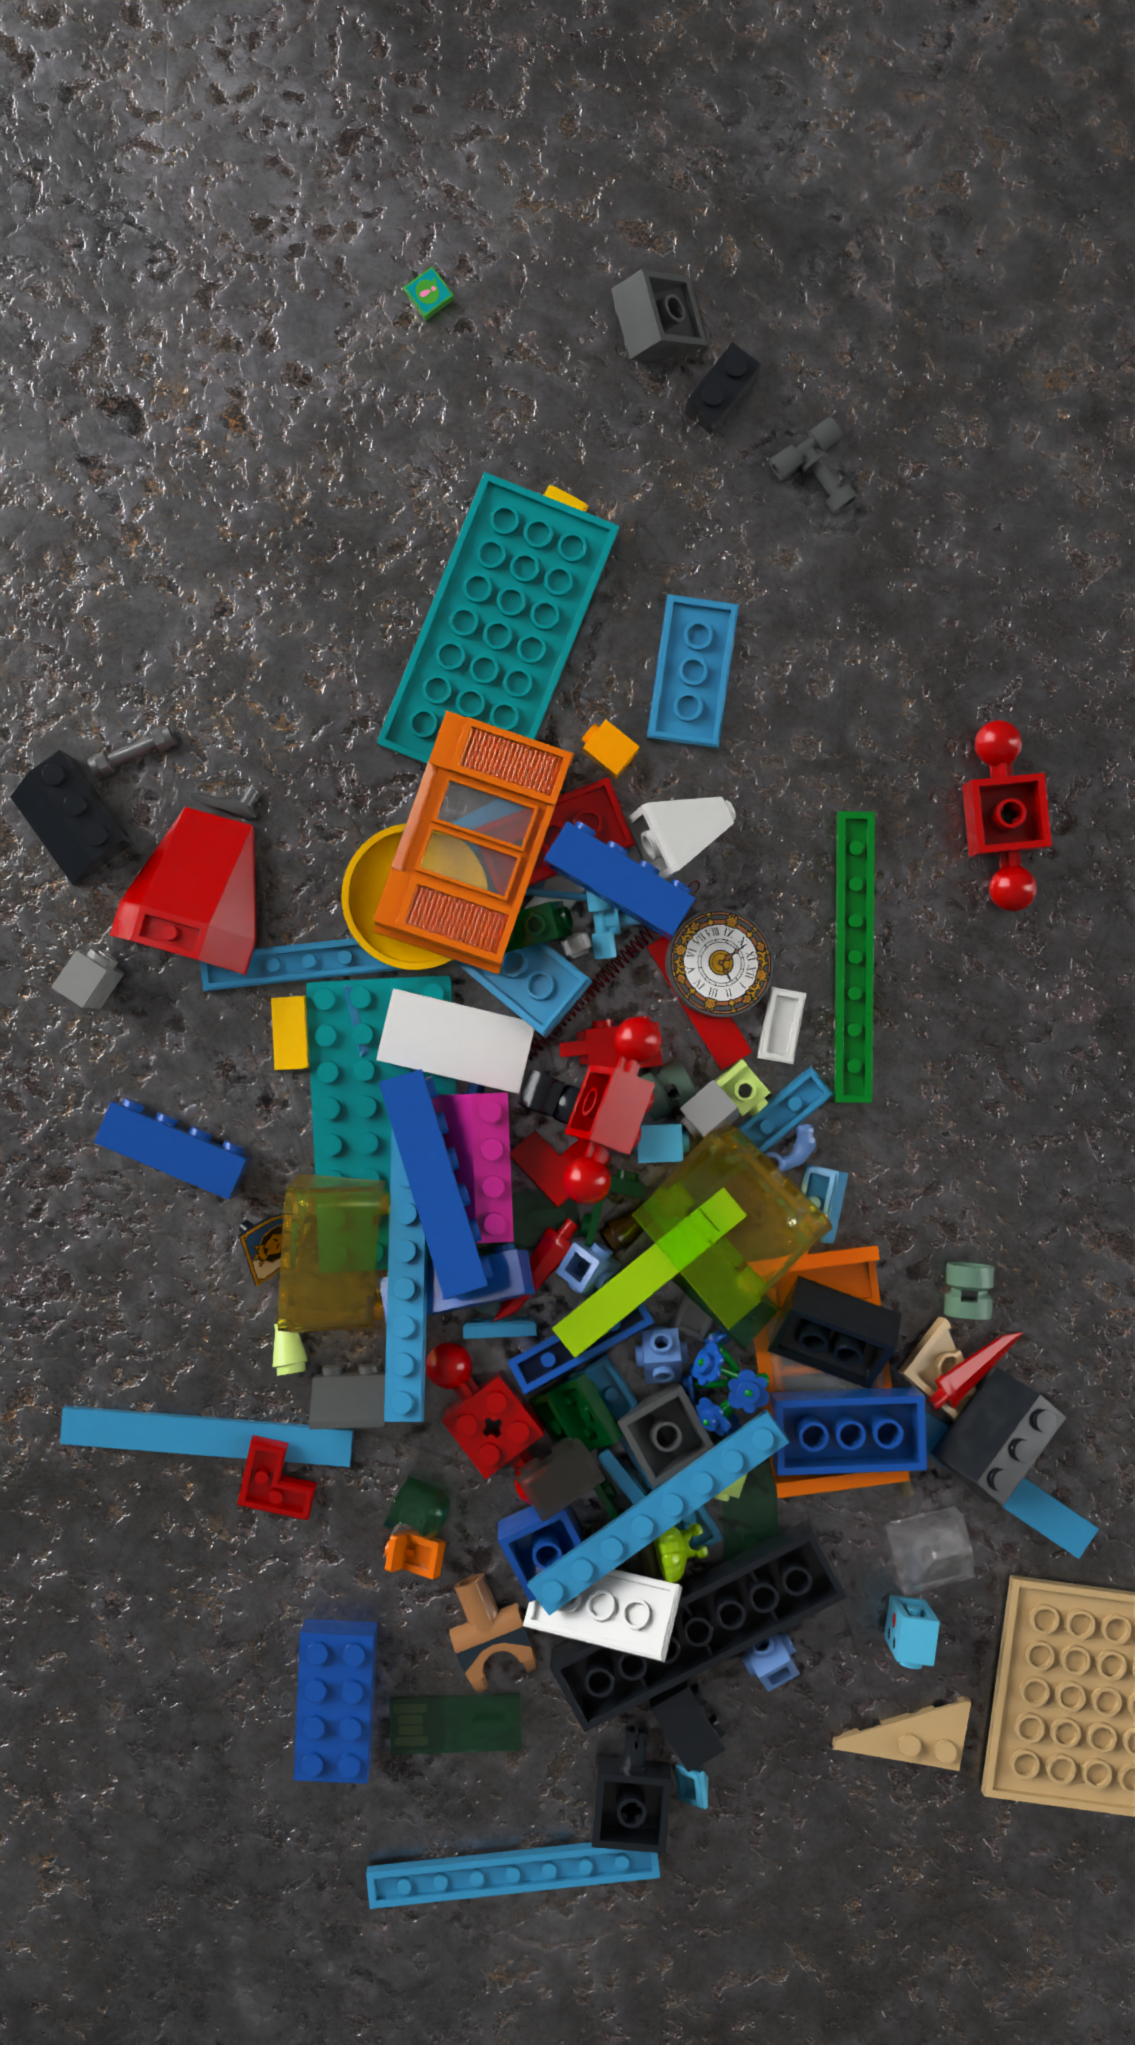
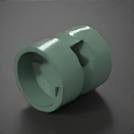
M678 1057L660 1066L658 1074L655 1075L652 1072H648L640 1077L655 1083L653 1089L654 1101L648 1111L654 1122L671 1114L673 1106L682 1107L697 1094L690 1077ZM672 1084L674 1088L666 1094L663 1087Z
M948 1262L946 1265L945 1283L951 1287V1291L945 1293L944 1314L962 1319H991L993 1297L988 1294V1290L994 1287L995 1267L981 1263ZM961 1290L977 1291V1296H961Z

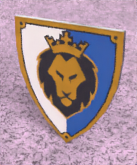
M303 1211L283 1212L270 1216L255 1225L249 1220L241 1223L239 1227L241 1234L238 1236L256 1287L281 1270L299 1251L310 1234L317 1218L315 1214Z

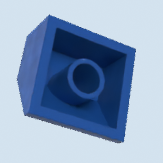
M563 1491L559 1492L556 1498L546 1505H531L497 1521L498 1542L529 1602L536 1600V1597L528 1588V1581L585 1541L578 1519Z

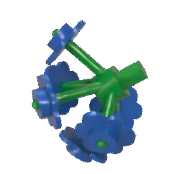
M721 1330L710 1333L709 1337L703 1342L705 1347L699 1351L695 1362L689 1364V1374L683 1375V1382L681 1383L686 1395L690 1396L693 1406H696L700 1423L707 1430L715 1431L719 1435L730 1436L742 1427L739 1423V1418L733 1414L735 1409L743 1407L746 1413H753L756 1410V1406L763 1407L767 1405L770 1398L769 1393L765 1390L769 1386L767 1373L755 1374L750 1369L740 1371L725 1349L724 1345L736 1334L735 1330H731L728 1333H723ZM724 1361L730 1369L721 1366ZM720 1375L727 1377L726 1380H718ZM728 1387L729 1396L721 1405H713L705 1397H702L697 1405L698 1389Z

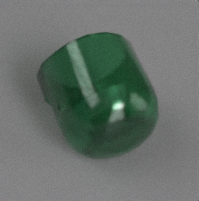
M409 1474L398 1491L382 1527L393 1530L397 1524L405 1523L418 1529V1537H434L442 1530L447 1521L451 1506L450 1497L438 1485Z

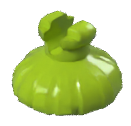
M692 1523L688 1529L681 1531L673 1526L653 1541L660 1570L666 1582L676 1584L681 1579L688 1558L696 1556L698 1559L708 1556L706 1545L689 1546V1541L692 1537L703 1534L699 1523Z

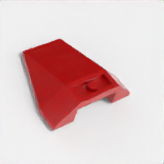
M184 807L121 898L109 936L143 946H150L246 975L257 941L254 826Z

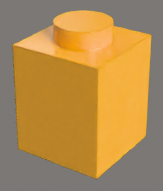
M606 719L600 727L594 723L582 738V741L585 743L582 753L615 780L637 755L640 748Z

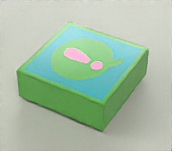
M433 266L403 287L404 293L425 321L454 301L453 293Z

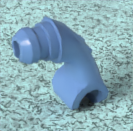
M803 1124L796 1127L797 1139H795V1144H793V1150L790 1154L780 1156L775 1152L764 1153L761 1158L773 1157L776 1160V1166L773 1170H762V1172L777 1176L803 1164L818 1144L813 1136L814 1128L812 1125Z

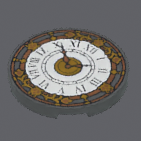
M711 909L695 914L677 928L667 946L665 971L675 993L687 1008L705 1017L729 1018L748 1011L763 998L773 976V954L767 937L751 919L732 910Z

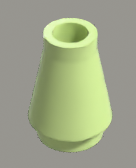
M296 1321L274 1324L275 1339L272 1367H276L277 1376L305 1372V1362L309 1361L297 1330Z

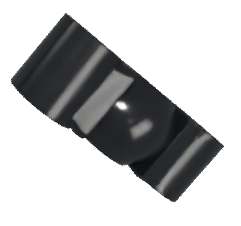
M531 1070L518 1105L547 1117H553V1119L568 1125L580 1088L565 1084V1082L541 1072Z

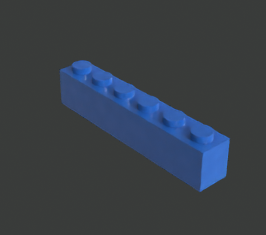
M422 1069L378 1082L444 1300L488 1287L487 1278L493 1277L492 1269L487 1255L480 1257L476 1242L482 1240L476 1219L469 1220L465 1206L470 1205L471 1201L465 1183L458 1184L454 1170L460 1169L454 1147L447 1149L443 1135L449 1133L443 1111L436 1113L432 1099L438 1098L433 1077L425 1078Z

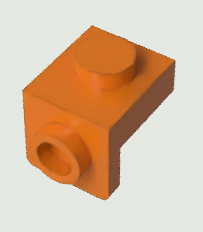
M410 1529L392 1534L385 1548V1571L392 1573L402 1569L432 1580L436 1579L441 1574L446 1541Z

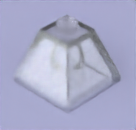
M955 1506L885 1524L904 1596L974 1578L973 1550L965 1519Z

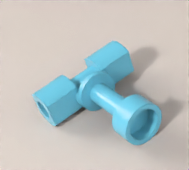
M586 891L589 913L593 912L596 933L592 934L594 958L596 960L617 957L614 935L621 934V927L641 925V923L623 912H619L618 909Z

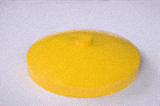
M406 823L376 833L356 851L350 860L343 878L341 893L342 909L351 934L371 956L396 968L423 970L438 967L453 959L373 932L375 927L373 919ZM433 830L420 868L489 891L484 869L470 847L461 839Z

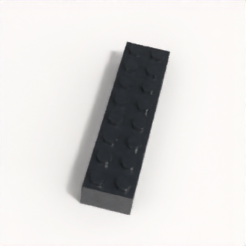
M809 1518L680 1584L682 1591L665 1663L577 1640H572L551 1651L550 1669L583 1731L586 1732L847 1598L843 1582Z

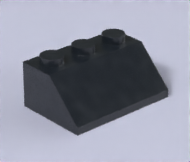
M58 750L31 769L10 796L74 886L133 845L73 758L61 750Z
M798 1276L786 1296L767 1351L870 1389L897 1348L902 1314Z
M993 1366L933 1448L931 1454L979 1497L1003 1506L1066 1417L1041 1394L998 1367Z

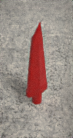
M567 1218L558 1232H555L550 1227L546 1229L543 1233L544 1236L529 1259L535 1291L560 1266L572 1245L569 1240L579 1226L569 1218ZM532 1295L505 1300L493 1322L516 1313Z
M1023 1332L1000 1335L951 1370L936 1378L935 1382L938 1390L926 1399L929 1408L936 1412L947 1403L950 1408L954 1409L963 1397L1011 1348Z

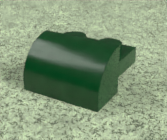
M576 1371L549 1384L528 1399L565 1462L583 1458L592 1450L612 1445L624 1436L617 1425L615 1416L607 1409L598 1394L596 1384L589 1379L586 1372L579 1375Z

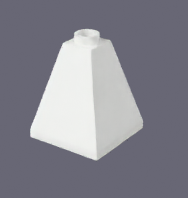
M723 797L648 802L641 805L625 820L632 833V838L641 859L655 866L660 871L658 876L666 880L732 826L736 819V814L728 800L724 801Z

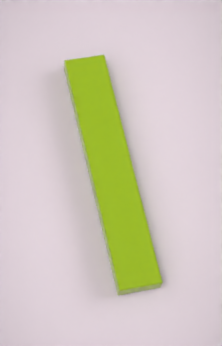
M723 1187L556 1324L552 1330L574 1358H577L747 1217L746 1213Z

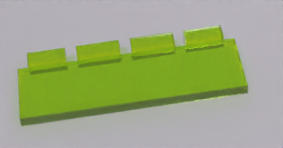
M679 1182L669 1190L662 1186L632 1216L729 1330L762 1301L758 1294L767 1286L750 1266L740 1274L736 1271L735 1268L744 1261V1258L726 1237H723L714 1245L711 1239L720 1230L701 1208L696 1210L691 1216L686 1212L695 1204V1201Z

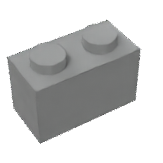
M90 949L89 952L76 950L51 988L81 1008L101 1009L124 975V972L116 968L119 963L116 959L101 950L99 952Z
M714 1080L709 1082L680 1108L684 1115L680 1122L684 1128L688 1130L696 1141L703 1137L708 1144L741 1116L736 1104Z

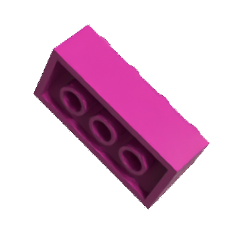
M508 1093L438 1095V1098L432 1099L436 1113L443 1111L449 1133L444 1134L443 1137L447 1149L454 1147L460 1169L454 1170L458 1184L465 1183L471 1201L470 1205L465 1206L469 1220L476 1219L482 1240L476 1243L514 1242Z

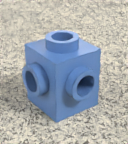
M594 1241L592 1247L585 1245V1243L573 1242L556 1273L569 1283L568 1286L573 1291L582 1296H587L588 1294H594L614 1278L621 1264L611 1257L612 1250L600 1242Z
M658 1326L650 1330L641 1331L642 1345H635L637 1368L644 1367L645 1384L681 1382L682 1364H688V1351L686 1341L679 1342L678 1328Z
M786 1632L782 1634L777 1633L746 1649V1654L741 1656L750 1676L753 1677L757 1674L768 1692L800 1675L791 1656L796 1652V1649Z

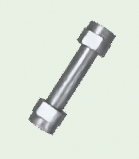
M169 725L157 727L150 731L151 736L110 754L102 751L87 759L95 778L98 779L115 773V767L156 749L164 752L177 745Z

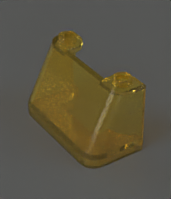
M727 1124L710 1131L653 1194L659 1200V1206L666 1214L672 1217L676 1215L685 1217L693 1213L723 1187L746 1213L747 1217L717 1241L716 1244L739 1267L735 1272L738 1279L736 1284L739 1289L747 1296L754 1297L758 1301L832 1230L833 1226L827 1216L741 1130Z
M298 1174L288 1186L283 1213L277 1318L279 1332L299 1333L374 1328L377 1321H382L383 1303L382 1299H378V1293L375 1291L379 1223L381 1222L382 1215H389L390 1193L385 1192L386 1181Z

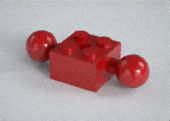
M994 720L980 728L974 743L977 756L990 767L991 778L970 780L962 785L969 858L990 855L999 856L1000 869L991 878L989 894L997 907L1004 911L1016 912L1028 907L1033 902L1037 892L1034 876L1030 871L1022 867L1020 852L1040 851L1052 846L1045 773L1013 776L1011 763L1021 752V734L1012 723L1004 720ZM1004 809L1005 813L1011 814L1012 820L1005 822L1001 817V811Z
M631 1017L618 1026L614 1035L615 1049L620 1056L616 1068L589 1065L564 1133L589 1143L584 1157L571 1162L563 1176L565 1192L576 1203L592 1205L601 1201L607 1195L611 1186V1176L608 1168L605 1166L609 1151L630 1155L631 1150L637 1146L641 1138L640 1125L644 1114L652 1107L655 1083L640 1078L637 1074L641 1064L649 1062L658 1054L662 1043L659 1028L654 1022L645 1017Z
M444 1342L434 1347L426 1360V1372L429 1379L442 1389H454L460 1397L459 1401L444 1411L441 1421L483 1477L487 1479L509 1462L516 1471L514 1486L517 1495L522 1501L532 1506H543L553 1501L561 1487L559 1471L548 1460L541 1458L533 1459L526 1449L544 1435L545 1428L502 1368L480 1385H477L470 1376L473 1367L471 1356L462 1345L454 1342ZM490 1417L492 1421L500 1419L499 1429L488 1428L486 1426L487 1418Z

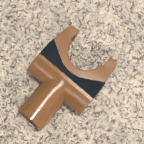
M484 1573L471 1575L455 1584L454 1588L468 1622L451 1628L450 1637L461 1668L475 1691L481 1693L489 1689L483 1668H485L487 1658L495 1652L504 1651L517 1657L520 1664H524L528 1673L538 1670L531 1631L523 1626L525 1615L520 1604L516 1602L498 1610Z

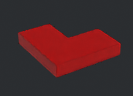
M534 1130L510 1152V1158L558 1209L570 1198L563 1186L564 1172L571 1162L584 1157L589 1143L578 1139L559 1156L540 1134ZM609 1155L605 1162V1166L611 1161V1157Z
M253 1435L237 1505L308 1521L317 1483L282 1475L289 1443Z

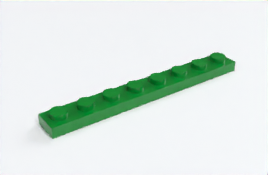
M838 811L836 817L834 1102L872 1103L875 812Z

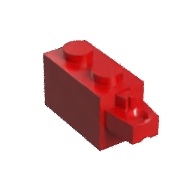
M648 1015V1016H638V1017H645V1018H647V1019L650 1020V1015ZM613 1019L592 1021V1029L576 1032L577 1041L559 1043L560 1057L579 1056L580 1064L616 1068L620 1056L615 1049L614 1035L618 1026H614ZM654 1022L656 1026L659 1028V1023ZM661 1048L652 1060L641 1064L640 1068L663 1066Z

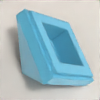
M675 1764L678 1800L701 1809L708 1808L709 1777L702 1770L695 1768L687 1772L683 1764Z

